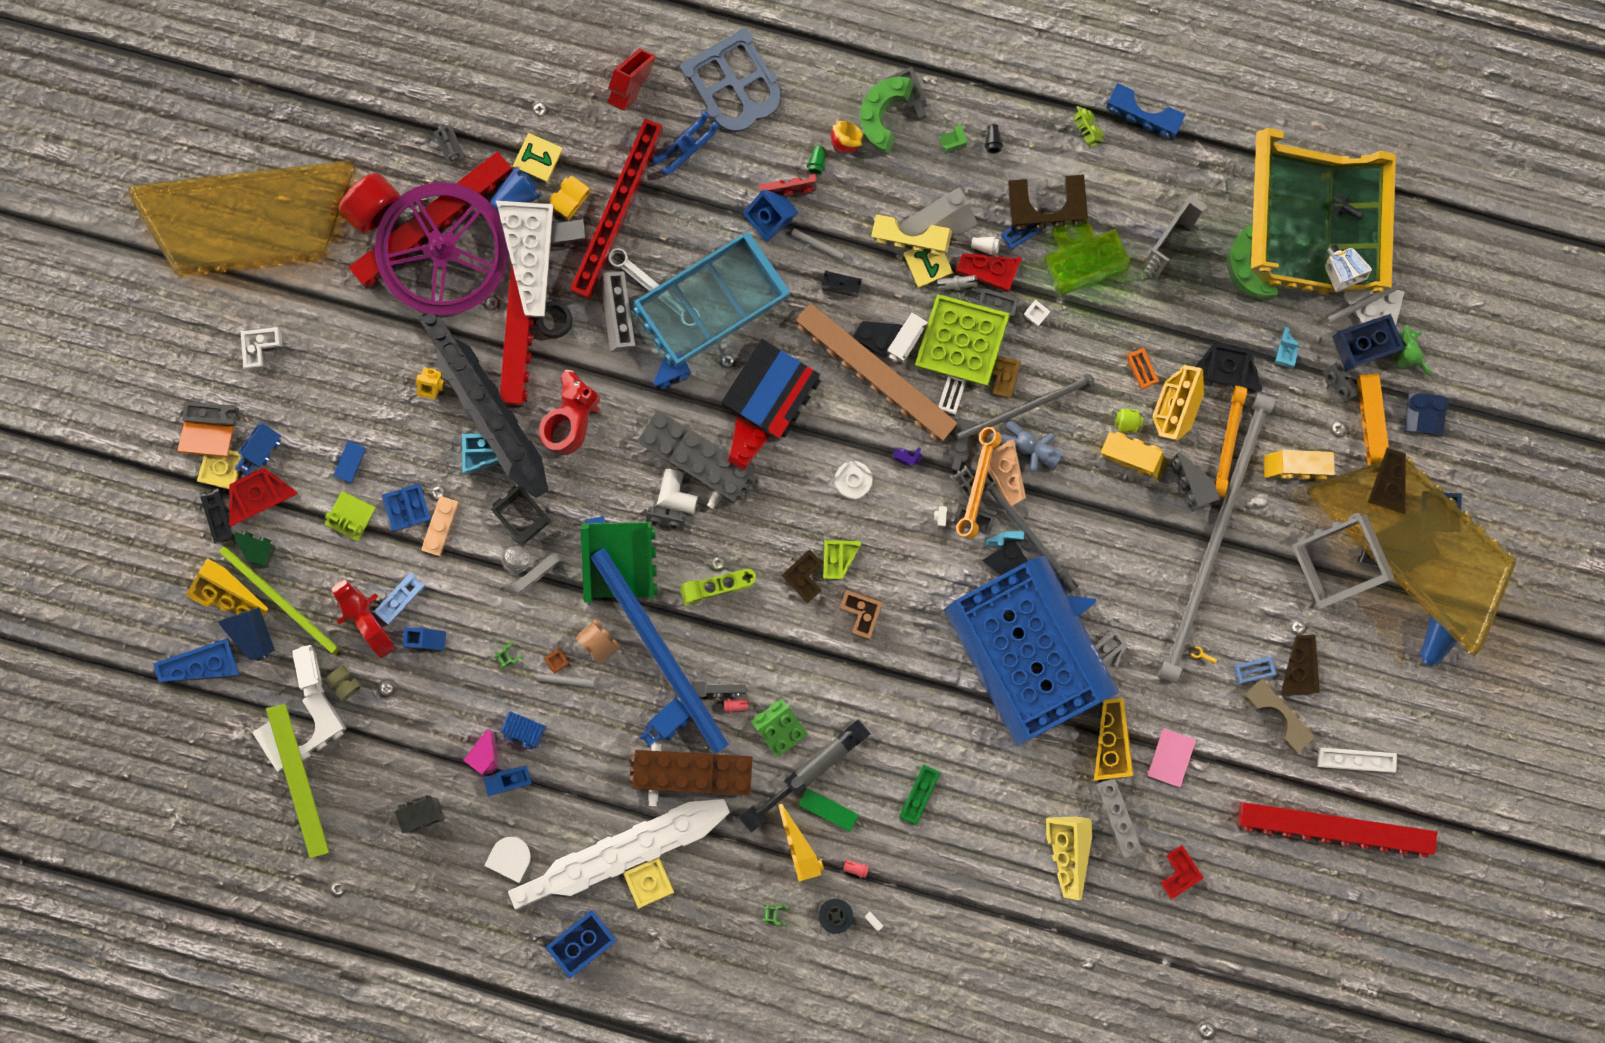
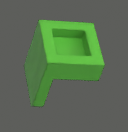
M962 125L954 127L953 132L940 136L945 154L967 147V139Z

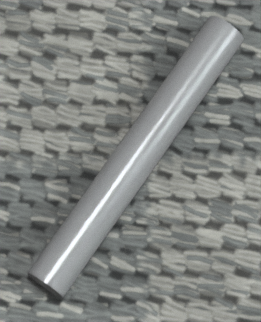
M796 229L793 230L791 235L841 261L844 258V253Z
M540 673L536 675V681L594 688L595 680Z

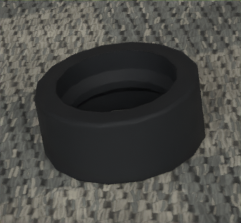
M546 302L545 313L550 309H559L565 315V324L559 330L553 331L545 327L543 318L536 317L537 326L545 336L554 339L561 338L568 334L572 328V314L562 302Z

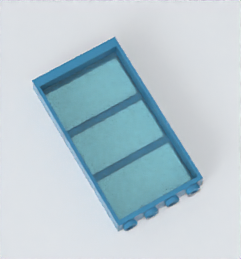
M749 231L635 300L633 312L638 319L641 318L645 323L643 326L647 333H652L656 346L666 354L665 359L668 364H673L677 368L789 298L791 292Z

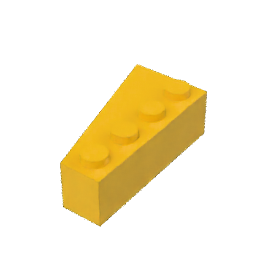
M1124 698L1103 701L1094 773L1095 781L1134 776Z

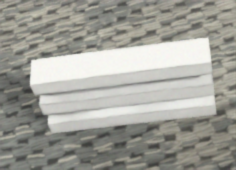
M948 376L938 406L942 411L954 416L956 415L966 381ZM954 379L947 406L943 407L950 381ZM958 381H961L962 384L954 409L952 410L950 406Z

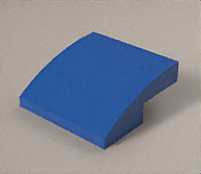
M420 484L382 494V501L392 532L431 520Z

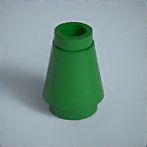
M814 146V150L807 163L810 174L821 175L825 170V148L822 146Z

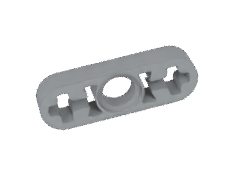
M553 553L518 580L511 588L517 595H520L561 562V559L556 553Z

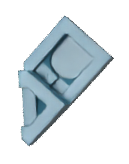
M1285 327L1274 364L1293 369L1299 343L1293 339L1289 333V328Z
M1011 531L997 534L988 538L986 545L1002 547L1004 540L1022 542L1024 532Z

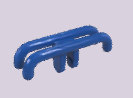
M703 111L700 118L660 155L652 157V163L657 165L662 163L676 149L682 153L671 165L662 168L664 175L673 173L717 132L719 124L713 122L710 129L696 142L692 136L705 124L709 116L708 112Z

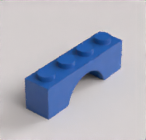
M1119 83L1116 84L1106 106L1110 113L1114 115L1120 114L1131 123L1137 122L1143 125V128L1146 130H1154L1160 133L1163 138H1171L1173 140L1186 115L1171 107H1167L1159 113L1145 112L1137 105L1134 90Z

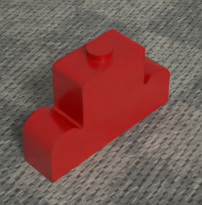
M639 48L614 69L608 86V90L611 93L607 103L623 111L628 109L636 101L643 81L647 80L652 70L656 56Z

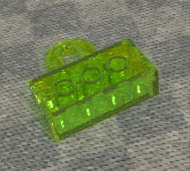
M1087 221V224H1084V226L1076 227L1079 237L1072 239L1068 236L1065 227L1053 228V237L1059 251L1046 255L1044 265L1058 297L1129 270L1130 259L1116 229L1095 236L1089 221Z

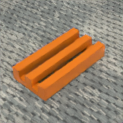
M1144 348L1126 355L1140 390L1159 383ZM1141 353L1153 381L1149 380L1138 354ZM1133 356H1134V358H1135V360H1136V362H1137V364H1138V367H1139V369H1140V371H1141V373H1142V376H1143V378H1144V380H1145V382H1146L1145 384L1143 383V381H1142V379H1141V377H1140V374H1139V372H1138V370H1137V368H1136V365H1135V363H1134V361H1133V359H1132Z

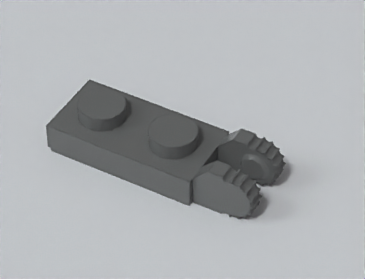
M969 287L966 289L969 293L980 295V298L976 300L971 297H964L963 301L1010 313V317H1014L1019 301L1018 298L985 288Z

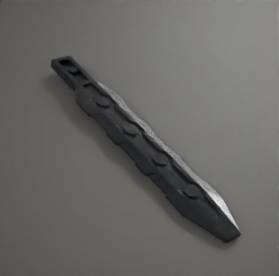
M424 313L419 316L418 320L437 348V367L446 381L450 382L459 397L460 403L469 412L478 426V431L483 439L489 443L498 457V462L508 478L535 498L548 492L542 457L531 440H528L520 428L513 412L508 409L498 394L499 391L493 381L487 377L471 347L453 338L439 315Z

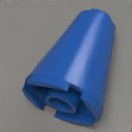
M519 166L512 171L489 202L498 214L496 201L530 203L542 196L541 191L539 193L536 192L537 185L525 171L519 172Z
M1433 611L1420 657L1423 658L1422 662L1431 667L1434 664L1438 665L1466 634L1468 628Z

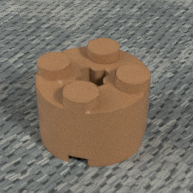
M594 619L576 636V639L602 665L621 646L615 639L611 641L610 639L613 636L606 629L601 630L603 626Z

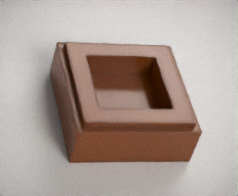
M560 647L544 657L553 674L570 665Z

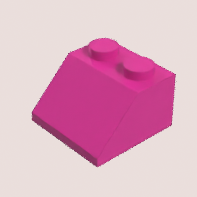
M487 729L463 760L482 775L493 774L498 767L496 764L499 760L496 733Z

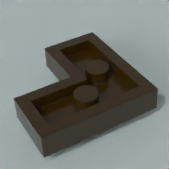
M809 549L781 575L807 604L822 591L809 576L823 563Z

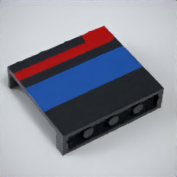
M761 339L721 404L727 409L731 408L775 435L777 440L780 441L782 437L786 438L791 430L789 426L792 421L796 422L801 414L799 410L802 405L806 406L811 399L809 394L812 389L816 390L820 385V374L764 339Z

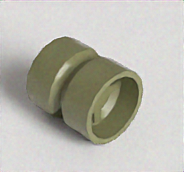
M344 665L334 670L324 681L331 690H336L335 695L341 702L349 699L361 688L359 682L355 678L350 677L351 673Z

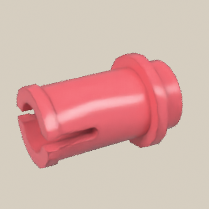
M728 698L727 701H724V711L729 714L734 711H748L747 698L730 700Z
M846 859L843 872L860 876L859 878H866L869 866H865V863L862 865Z

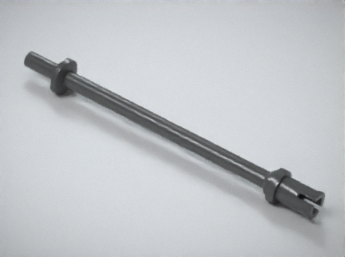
M986 476L984 484L986 488L983 492L989 491L1039 553L1047 557L1058 579L1067 588L1069 593L1075 590L1079 584L1068 573L1069 570L1062 568L1002 496L994 486L997 481L991 482Z

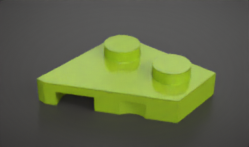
M824 540L823 579L843 580L861 546V541Z

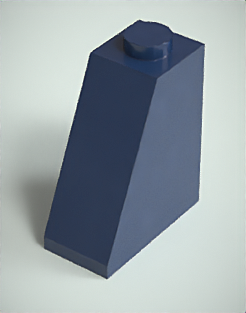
M259 607L218 621L222 629L249 660L257 658L258 661L269 657L268 653L275 651Z

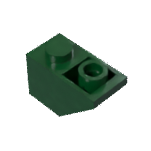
M242 531L241 534L235 532L234 536L245 560L268 568L276 547L270 544L272 540L260 537L259 540L252 538L253 534Z

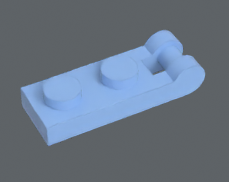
M411 572L374 612L390 625L426 585L422 581L419 582ZM409 584L414 587L411 592L406 588Z

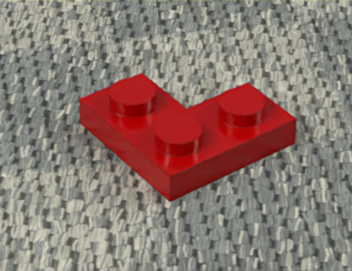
M1183 845L1165 855L1175 873L1160 882L1171 900L1204 879Z

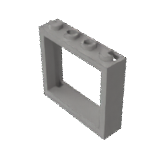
M1359 513L1351 515L1348 517L1349 521L1343 523L1340 520L1332 523V528L1314 531V536L1309 538L1307 535L1297 539L1298 543L1292 545L1319 609L1394 579V575L1367 514L1360 516ZM1360 523L1382 575L1327 597L1305 546Z

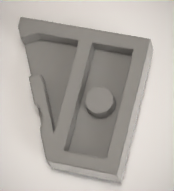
M1116 629L1094 645L1111 677L1128 645Z

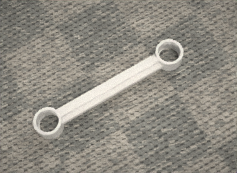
M615 248L609 253V262L613 268L623 269L649 292L660 286L629 261L627 253L623 249ZM616 253L625 255V260L620 265L614 264L611 260L612 256ZM665 292L657 297L681 317L682 324L685 327H697L696 323L687 324L684 321V315L688 312L683 304L670 293ZM693 308L698 317L700 318L699 312L695 308Z

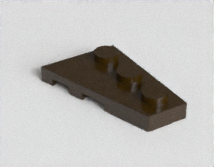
M1298 635L1294 637L1280 695L1320 693L1316 635Z

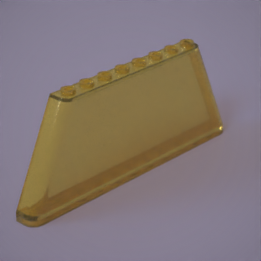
M339 161L133 185L128 187L129 197L173 272L178 274V276H188L192 272L206 274L209 270L224 272L227 271V268L241 270L245 269L246 266L252 265L253 267H264L265 264L272 263V265L284 264L283 262L287 261L300 263L304 259L318 261L321 260V257H327L341 217L339 204L351 188L356 174V167L352 161Z
M1409 457L1406 458L1405 514L1368 503L1381 462L1313 484L1307 490V494L1334 522L1340 520L1343 523L1349 521L1348 517L1359 513L1360 516L1367 514L1394 575V580L1471 655L1476 656L1483 649L1516 565L1513 555L1509 552H1504L1500 548V543L1485 534L1486 530L1481 525H1476L1466 511L1462 512L1457 507L1458 504L1453 498L1445 496L1443 489L1438 484L1434 485L1424 471H1419L1415 467L1414 461ZM1360 523L1345 529L1344 531L1377 563Z

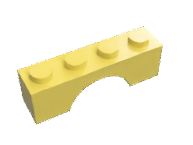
M876 214L871 237L876 239V243L887 245V242H892L896 247L905 248L908 245L913 246L912 250L923 252L924 249L931 250L932 254L942 255V252L948 253L952 230L931 225L922 235L911 237L901 232L898 221L895 218Z

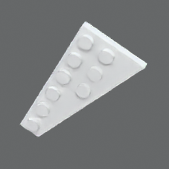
M496 201L525 316L545 318L553 205Z

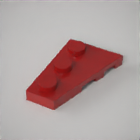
M962 253L955 273L963 276L976 275V281L1008 293L1022 257H987L980 254Z

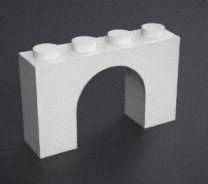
M324 693L302 700L315 722V731L312 738L306 744L299 746L303 761L311 756L310 753L314 750L320 751L327 746L326 742L332 738L336 740L343 736V731L346 730V727ZM270 722L252 733L276 771L282 772L284 769Z

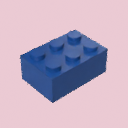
M593 909L545 948L570 979L618 941V939Z

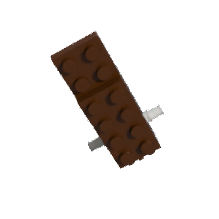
M656 741L651 746V750H635V754L630 755L629 758L631 767L628 783L633 785V789L649 790V806H657L658 791L751 796L753 756L661 751V744Z

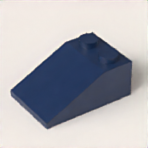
M1391 314L1339 331L1332 336L1346 372L1405 349Z

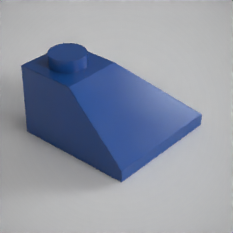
M764 189L742 214L767 242L789 225L799 212L787 198Z

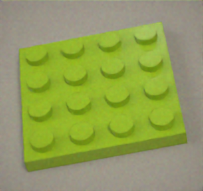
M937 294L915 367L988 387L1010 313Z

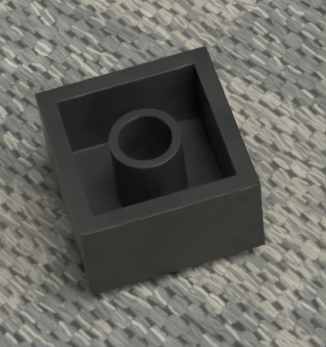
M426 795L418 798L417 803L407 802L399 805V809L394 812L401 832L411 833L445 820L438 798Z

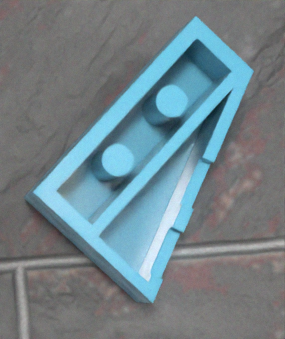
M462 434V472L465 475L499 464L498 457L481 434Z

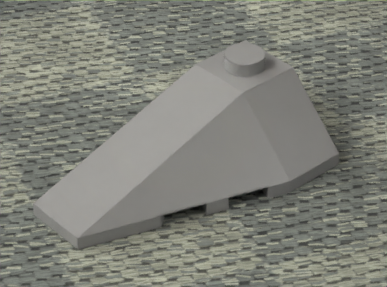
M959 187L899 224L901 232L907 236L915 237L922 235L931 225L950 228L952 230L951 235H958L976 226L977 222L968 200Z

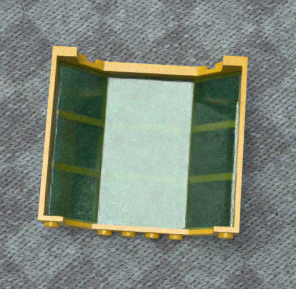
M1266 128L1257 132L1251 269L1262 282H1268L1270 286L1285 285L1287 289L1302 288L1304 292L1314 290L1322 295L1336 292L1325 269V265L1330 257L1327 250L1337 244L1341 251L1353 248L1372 269L1367 280L1338 292L1372 291L1373 293H1383L1384 290L1392 288L1396 154L1378 151L1370 155H1361L1360 159H1349V156H1337L1278 144L1277 141L1284 139V131ZM1346 195L1349 197L1348 205L1364 213V218L1359 220L1345 211L1340 212L1339 216H1337L1330 202L1335 204V206H1343L1342 202L1335 199L1334 196Z

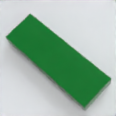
M923 764L899 818L917 826L941 772Z
M809 788L806 789L798 804L849 832L859 814Z

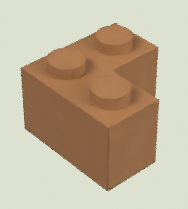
M848 590L845 591L840 611L857 616L851 635L870 641L883 602Z

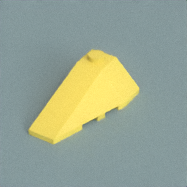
M1077 816L1046 818L1048 844L1051 843L1054 852L1052 858L1058 866L1059 872L1057 875L1064 898L1082 900L1092 841L1091 819Z

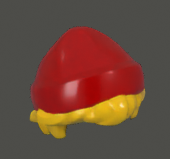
M836 121V125H833L830 134L832 147L840 154L855 152L862 146L861 142L864 134L861 129L851 122Z

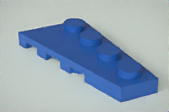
M228 638L153 663L159 682L240 675Z

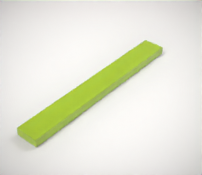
M222 547L219 552L328 651L334 655L339 652L340 648L229 548Z
M284 703L267 708V715L309 857L313 858L329 853V848L287 705Z

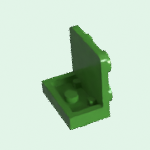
M783 699L772 703L767 710L757 714L751 721L776 756H781L807 736L806 730Z

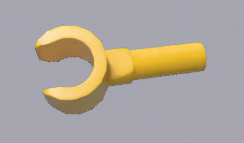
M1198 646L1193 647L1199 651V655L1195 656L1190 653L1192 658L1200 657L1216 664L1217 659L1203 653L1202 648Z

